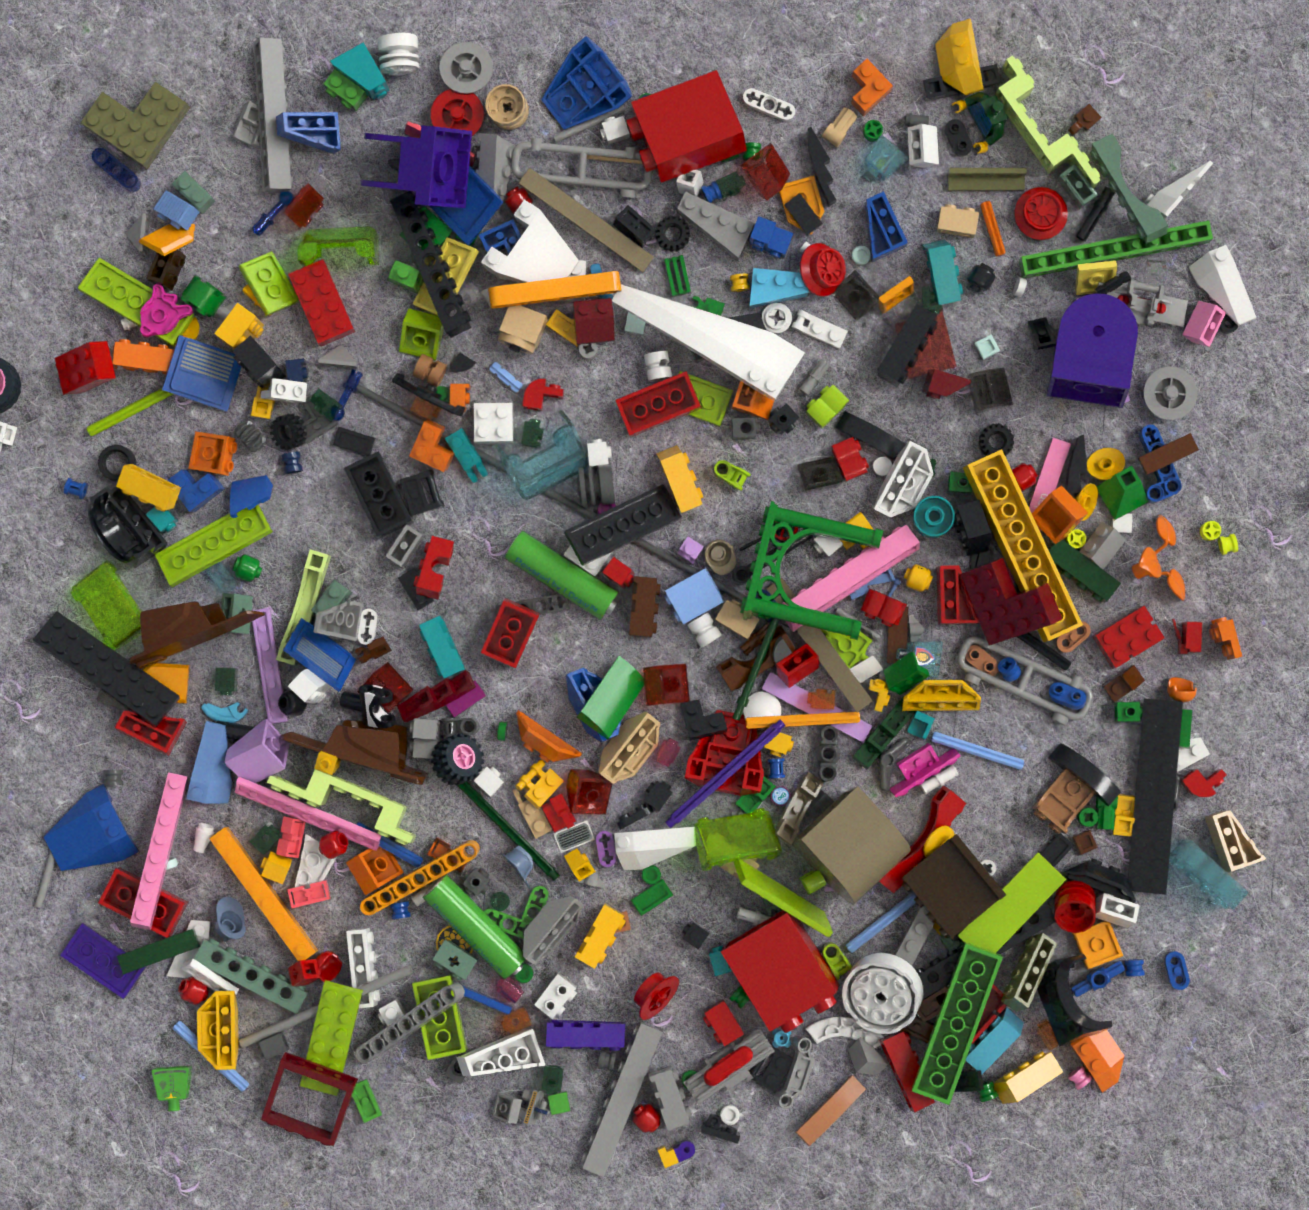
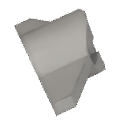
M235 303L217 310V328L220 327L236 305Z
M909 614L910 644L915 645L924 629L912 614Z
M596 873L579 882L605 888V884Z

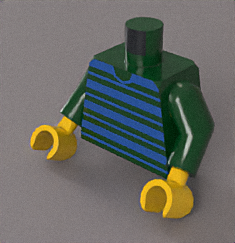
M978 92L965 98V101L958 100L952 103V106L955 104L959 105V110L955 113L964 111L966 106H968V110L985 140L973 145V148L979 146L981 148L977 154L987 152L988 145H993L1003 137L1008 117L1003 109V103L998 100L996 95L990 97L988 94Z

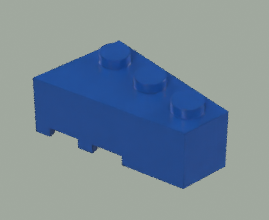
M282 112L276 116L277 136L332 154L341 150L338 112Z
M884 191L866 199L865 210L871 261L873 263L905 248L908 242Z

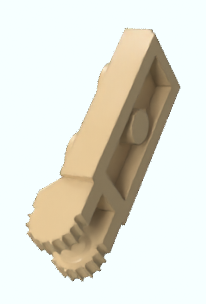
M517 789L512 790L535 839L552 831L553 829L542 808L537 809L528 800L523 802Z

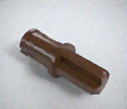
M765 623L755 634L752 633L751 637L739 647L746 656L758 645L761 646L769 627L768 623Z

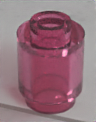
M671 738L663 740L656 754V761L670 767L681 749L678 746L679 742Z
M510 976L506 979L501 977L495 984L498 987L496 991L514 1004L524 993L521 989L522 987Z

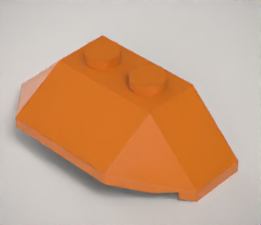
M517 711L516 716L520 737L525 742L523 744L525 748L531 752L535 749L540 753L539 757L546 762L581 757L583 753L521 711Z
M1107 1030L1096 1035L1083 1037L1069 1044L1102 1093L1118 1083L1124 1054Z

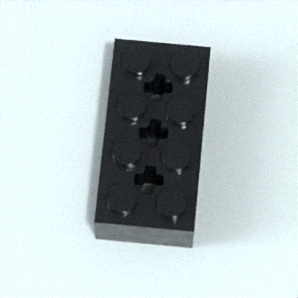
M916 304L877 369L878 377L897 388L900 383L902 385L905 383L908 377V369L910 367L913 368L918 361V352L924 351L928 344L927 337L929 334L933 335L938 327L936 314Z
M251 336L232 350L236 354L233 358L246 370L249 377L261 389L265 387L269 390L272 378L283 379L286 376Z
M379 451L344 468L379 539L405 527L406 524L409 525L414 522ZM372 474L373 476H375V478H373L374 481H366V479L368 478L367 475ZM377 491L384 493L381 499L374 497L377 495ZM385 508L392 510L391 515L388 517L383 515Z

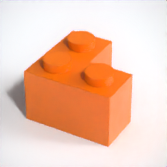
M868 58L853 71L852 77L862 89L852 97L851 104L864 117L892 91L893 85Z
M429 419L424 421L409 456L442 472L448 470L454 453L452 450L439 445L445 427Z

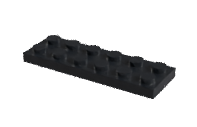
M662 484L565 530L564 534L581 565L584 566L680 520L682 516L666 487Z

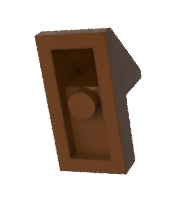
M1133 665L1104 685L1103 689L1114 703L1130 691L1135 690L1145 679L1135 665Z
M946 986L922 1000L917 1013L923 1023L939 1014L948 989Z

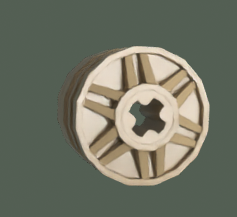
M501 84L494 87L488 93L485 108L489 117L498 127L504 130H514L526 122L529 115V106L524 95L517 87L510 84ZM505 107H511L512 111L506 112Z

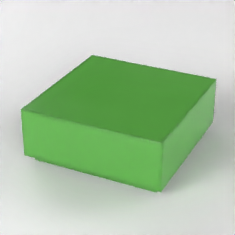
M567 1091L548 1095L551 1115L571 1111Z

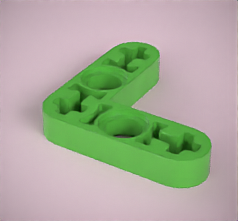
M536 886L531 892L522 919L493 908L486 909L484 912L486 914L493 912V916L499 918V914L503 915L499 927L508 934L524 939V932L518 929V933L514 932L517 927V921L521 922L520 927L525 928L526 925H529L534 918L529 917L528 909L536 907L540 912L542 908L537 904H531V900L536 901L537 898L535 891L542 889L543 894H545V898L541 897L539 903L543 904L542 907L546 905L549 892L544 886ZM510 918L513 920L514 926L512 929L504 928L503 921Z

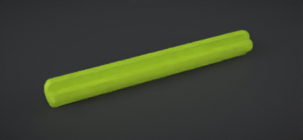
M161 388L87 426V431L90 436H94L173 394L163 391Z

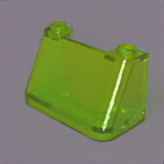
M369 226L308 229L303 233L298 245V261L302 267L314 263L318 258H322V249L355 247L357 254L367 258L370 265H379L378 233Z
M106 560L72 586L73 591L70 593L76 602L80 601L103 636L102 642L105 647L108 646L116 651L141 635L140 613L143 610L134 601L121 581L120 575L115 573L117 569L114 564Z
M764 808L755 809L752 813L710 820L708 817L698 819L697 823L693 825L695 827L696 844L702 871L712 870V866H723L724 863L734 862L737 858L741 860L764 859L767 856V860L777 859L782 853L779 838L775 835L776 830L770 813L765 811Z

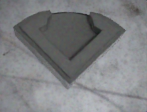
M780 636L775 641L772 658L775 663H778L792 653L784 639Z

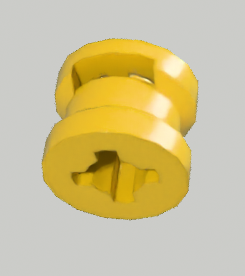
M743 273L730 276V281L732 282L731 292L750 290V285L747 284L748 274Z

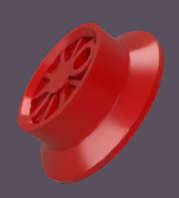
M448 89L435 99L431 108L433 126L472 131V136L479 131L484 120L482 103L474 93L463 94Z
M1036 187L1026 191L1018 199L1014 210V217L1018 228L1023 234L1035 240H1047L1055 237L1062 231L1067 222L1068 210L1064 199L1056 191L1046 187Z
M815 243L804 250L800 260V273L809 291L817 296H828L834 293L839 284L844 280L846 265L842 255L837 250L822 243Z
M657 972L641 984L634 996V1002L641 1007L639 1017L642 1020H648L657 1015L673 998L679 986V979L676 976L665 978L661 973Z

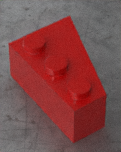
M947 565L936 567L938 625L980 623L961 577L960 566Z
M124 710L115 728L118 732L169 756L187 722L182 718L177 719L165 716L155 728L134 712Z

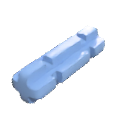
M494 362L490 366L489 371L494 375L497 374V378L507 386L510 385V389L517 393L522 388V383L518 380L515 381L514 376L504 368L501 369L502 366Z

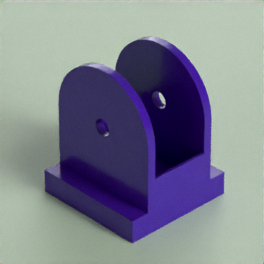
M421 125L420 138L364 133V139L401 143L398 183L361 180V186L416 191L415 204L466 208L472 131Z
M1090 294L1077 299L1067 308L1062 316L1056 338L1047 396L1123 408L1130 390L1138 337V326L1135 316L1124 302L1107 294Z

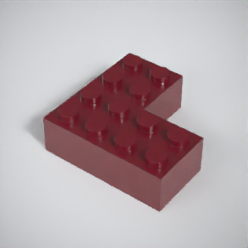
M1003 558L975 567L961 574L989 646L1050 626L1062 620L1049 584L1046 583L1017 593Z

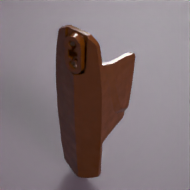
M195 601L142 611L140 613V625L144 651L130 657L129 662L130 664L135 663L136 668L140 669L166 660L167 656L182 652L264 616L265 612L247 610L227 619L218 603L200 606L199 602Z
M344 720L342 725L335 727L327 743L295 732L282 734L279 738L317 753L323 751L336 756L339 760L387 773L393 778L414 784L423 785L424 780L428 777V773L406 765L407 727L403 725H394L389 728H374L364 725L359 720Z

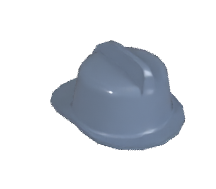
M517 846L506 855L500 853L530 889L525 880L533 868L530 854L521 846Z
M223 897L216 905L217 920L215 922V931L225 942L230 939H240L246 932L243 908L236 899Z

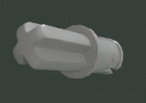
M820 360L813 371L808 373V378L799 387V390L809 396L816 384L821 382L820 379L830 365L826 361Z

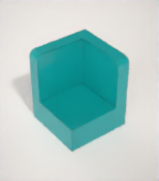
M916 711L907 732L926 740L935 718Z

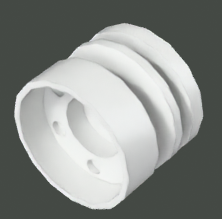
M392 33L380 36L378 38V52L384 54L379 57V63H381L379 67L380 72L387 75H406L419 71V63H417L419 56L412 54L418 51L417 36L410 33Z

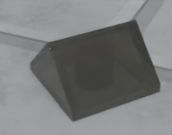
M856 270L832 293L856 321L860 320L879 303L878 294Z
M834 456L797 464L803 493L842 484V478Z

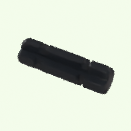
M1124 271L1119 276H1115L1102 286L1097 287L1095 292L1096 294L1112 292L1122 286L1123 283L1130 281L1131 277L1127 271Z

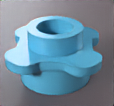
M774 1029L772 1031L774 1035L772 1045L776 1048L779 1046L790 1047L791 1031L784 1033L783 1030Z

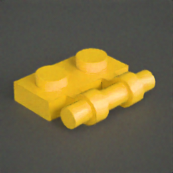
M541 759L537 763H533L528 773L522 775L519 778V782L515 785L519 791L524 787L528 790L524 797L537 809L564 782L551 768L546 773L543 772L542 768L546 764ZM536 775L539 780L534 785L531 780Z

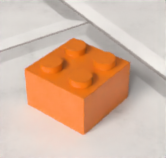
M1061 485L1043 500L1032 513V516L1037 526L1057 544L1071 533L1088 512Z

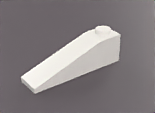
M1213 162L1205 163L1161 189L1155 196L1151 194L1145 200V203L1152 208L1158 209L1165 219Z
M1227 245L1207 252L1189 266L1196 284L1201 289L1203 288L1209 294V297L1213 301L1215 300L1238 326L1256 319L1246 289Z
M695 827L614 833L616 854L624 871L645 869L696 846Z

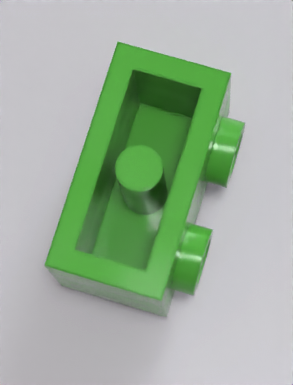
M336 69L333 70L324 82L325 92L333 98H339L341 100L340 103L349 110L352 108L357 111L368 97L362 88Z

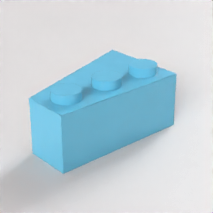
M753 268L749 309L807 297L809 290L802 280L801 273Z
M1006 1007L988 1029L978 1037L979 1039L971 1044L966 1061L976 1070H981L983 1074L1021 1035L1024 1022Z

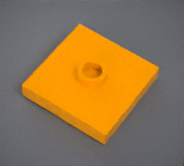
M910 276L878 298L879 310L882 314H885L913 294V279Z
M1104 921L1093 925L1085 932L1072 933L1080 954H1084L1087 958L1083 960L1087 970L1123 956L1110 922Z

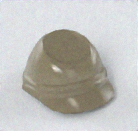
M716 539L706 546L704 562L714 573L723 576L735 569L737 561L733 545L724 540Z

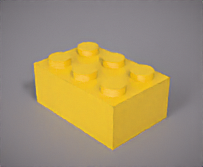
M237 303L214 334L234 350L249 336L253 339L255 337L259 338L264 331V324L253 313Z

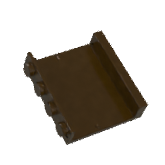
M957 834L953 835L901 878L903 888L908 893L910 891L913 893L915 903L920 908L924 907L926 909L928 919L932 923L936 922L940 927L939 932L945 939L948 937L950 940L954 939L955 935L994 903L1006 896L1005 892Z

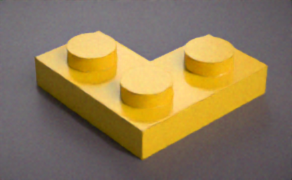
M556 309L546 323V326L578 347L576 344L574 319H570Z

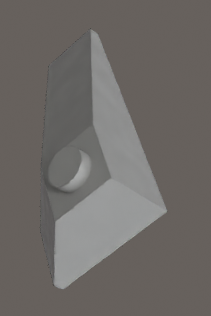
M348 601L318 612L316 614L314 633L357 641L363 603Z

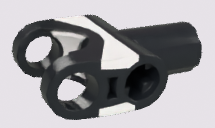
M365 684L359 687V694L347 691L342 693L340 707L361 712L364 725L374 728H389L396 723L395 716L387 712L382 704L393 700V692L381 686Z

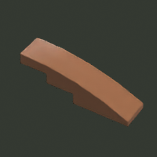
M853 1075L850 1076L838 1090L815 1110L795 1133L810 1146L854 1103L866 1088Z

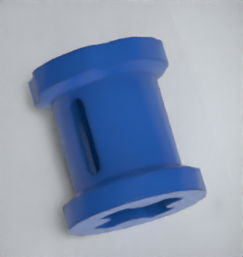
M68 478L64 486V494L79 496V499H84L88 483L84 482L82 484L73 481L72 478Z
M784 758L768 759V763H770L768 779L786 778L785 774H783Z

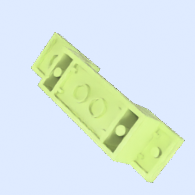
M1012 55L1006 59L1002 67L1009 81L999 87L995 94L998 100L1003 103V109L1007 117L1048 174L1065 162H1068L1070 167L1076 164L1094 189L1101 181L1099 178L1100 174L1096 168L1090 166L1088 156L1084 152L1081 153L1078 149L1076 139L1073 136L1070 137L1067 133L1048 146V140L1045 135L1040 134L1036 129V122L1032 118L1029 119L1026 115V109L1021 101L1030 96L1034 88V80L1029 74H1025L1018 58L1015 59Z
M315 769L307 788L276 775H270L267 783L271 784L270 788L279 792L286 790L289 792L288 796L298 800L302 798L307 799L306 803L314 807L326 804L332 788L341 793L348 791L352 793V798L364 801V799L369 800V805L376 808L383 806L374 827L378 830V834L387 838L390 835L396 837L395 841L403 845L413 843L415 840V834L399 828L408 806L335 775Z

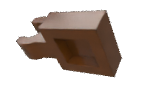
M1088 104L1075 115L1074 118L1077 122L1068 131L1072 136L1082 128L1087 132L1102 117Z
M383 636L366 645L367 648H357L355 653L358 656L364 654L358 658L362 664L372 657L377 659L392 650Z

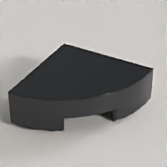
M459 353L450 369L456 372L467 371L473 368L476 362Z

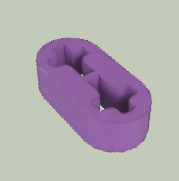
M601 831L596 837L599 861L602 866L611 867L616 862L614 839L610 832ZM602 834L610 837V840L607 841L608 848H604V843L599 841V838H602ZM605 850H608L609 856H613L610 864L602 860V857H605Z

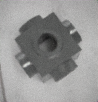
M475 868L473 871L469 869L463 877L465 880L463 885L466 886L464 890L471 896L474 894L478 896L480 893L484 895L490 888L488 884L491 881L488 878L489 874L482 868L479 870ZM473 879H478L480 884L474 886L472 883Z

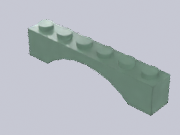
M1112 133L1092 143L1090 154L1094 162L1097 161L1099 163V169L1103 177L1108 178L1111 191L1117 193L1120 206L1122 208L1125 207L1127 210L1129 221L1136 225L1138 236L1141 239L1143 238L1147 244L1167 234L1168 224L1158 209L1141 202L1126 186L1120 169L1122 148Z

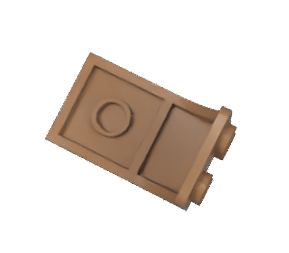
M1064 769L1032 806V809L1035 810L1033 814L1041 821L1047 820L1050 823L1048 827L1055 833L1066 834L1071 822L1094 796V791L1067 769Z

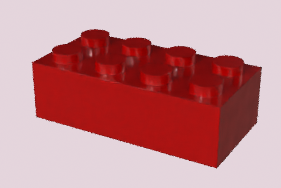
M324 259L288 274L320 347L356 332Z
M687 371L615 400L630 437L702 409Z
M121 867L116 868L98 903L131 920L141 878ZM161 888L151 930L166 938L171 937L188 901Z

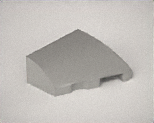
M249 101L243 105L232 138L256 149H260L258 105Z

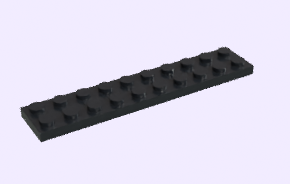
M1144 698L1133 816L1135 822L1132 828L1128 873L1129 886L1135 892L1167 894L1183 702Z

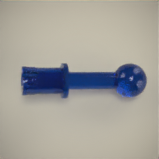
M290 191L282 192L279 196V202L268 214H261L260 220L252 227V231L256 235L261 236L270 225L274 224L273 219L285 206L293 204L294 195Z
M352 369L346 383H343L342 386L345 390L337 406H333L329 412L333 420L339 421L344 418V407L351 393L357 392V385L363 376L361 372L358 371L356 374V370Z

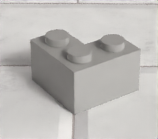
M414 718V722L410 723V734H413L414 742L410 743V753H413V757L433 758L431 753L435 750L434 746L439 744L441 721Z

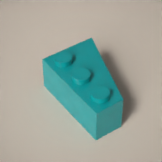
M946 240L922 244L923 250H926L928 261L926 263L930 269V280L936 303L943 305L961 301L960 295L963 294L961 283L958 284L957 276H960L958 265L954 264L953 258L956 257L954 246H951Z
M442 616L435 617L419 625L421 629L419 631L420 635L429 646L427 651L431 659H435L437 663L435 669L439 677L449 678L466 670Z

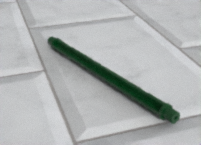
M468 782L457 785L517 846H521L530 854L532 860L547 877L549 876L555 881L560 876L555 871L556 868H553Z

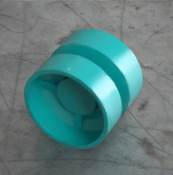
M940 496L924 498L918 503L913 512V525L915 529L927 538H938L946 534L952 527L955 519L952 505Z

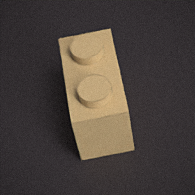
M945 204V207L941 206L939 210L936 232L974 238L979 212H975L973 208L965 207L962 210L956 209L955 205Z
M734 599L731 601L726 600L715 621L748 640L760 619L751 615V619L743 620V613H740L742 604Z

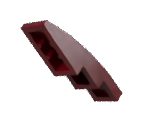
M464 670L451 680L445 678L432 688L426 686L397 707L403 722L406 723L451 703L476 688L470 672Z

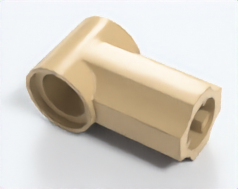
M844 107L835 121L830 123L824 131L822 137L835 147H838L846 137V132L857 119V115L852 110Z

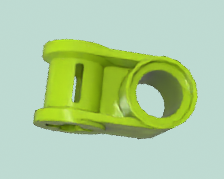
M725 460L718 461L713 468V473L717 478L739 491L743 490L742 486L745 480L751 475L746 470ZM721 464L725 465L727 467V473L719 474L717 471V466Z
M812 870L798 878L807 891V895L816 892L826 885V881L819 870Z
M825 943L822 947V954L836 979L839 980L840 976L851 971L852 966L835 943ZM828 947H835L836 953L833 956L826 955Z

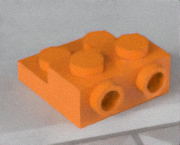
M195 431L188 469L229 476V472H232L234 468L232 456L237 451L236 439L229 436Z
M1226 617L1211 620L1210 638L1215 643L1223 642L1221 646L1223 656L1227 657V660L1243 657L1233 619L1227 620Z

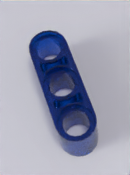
M99 147L93 150L91 157L99 168L126 190L136 192L140 189V179L128 167L104 148ZM101 154H106L105 160L98 162V157ZM120 166V171L117 174H113V168ZM135 178V183L127 186L128 179Z

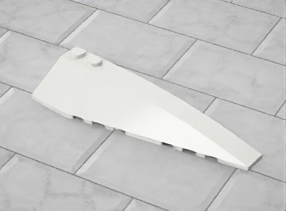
M622 284V291L618 290L612 299L613 303L774 402L805 352L772 332Z

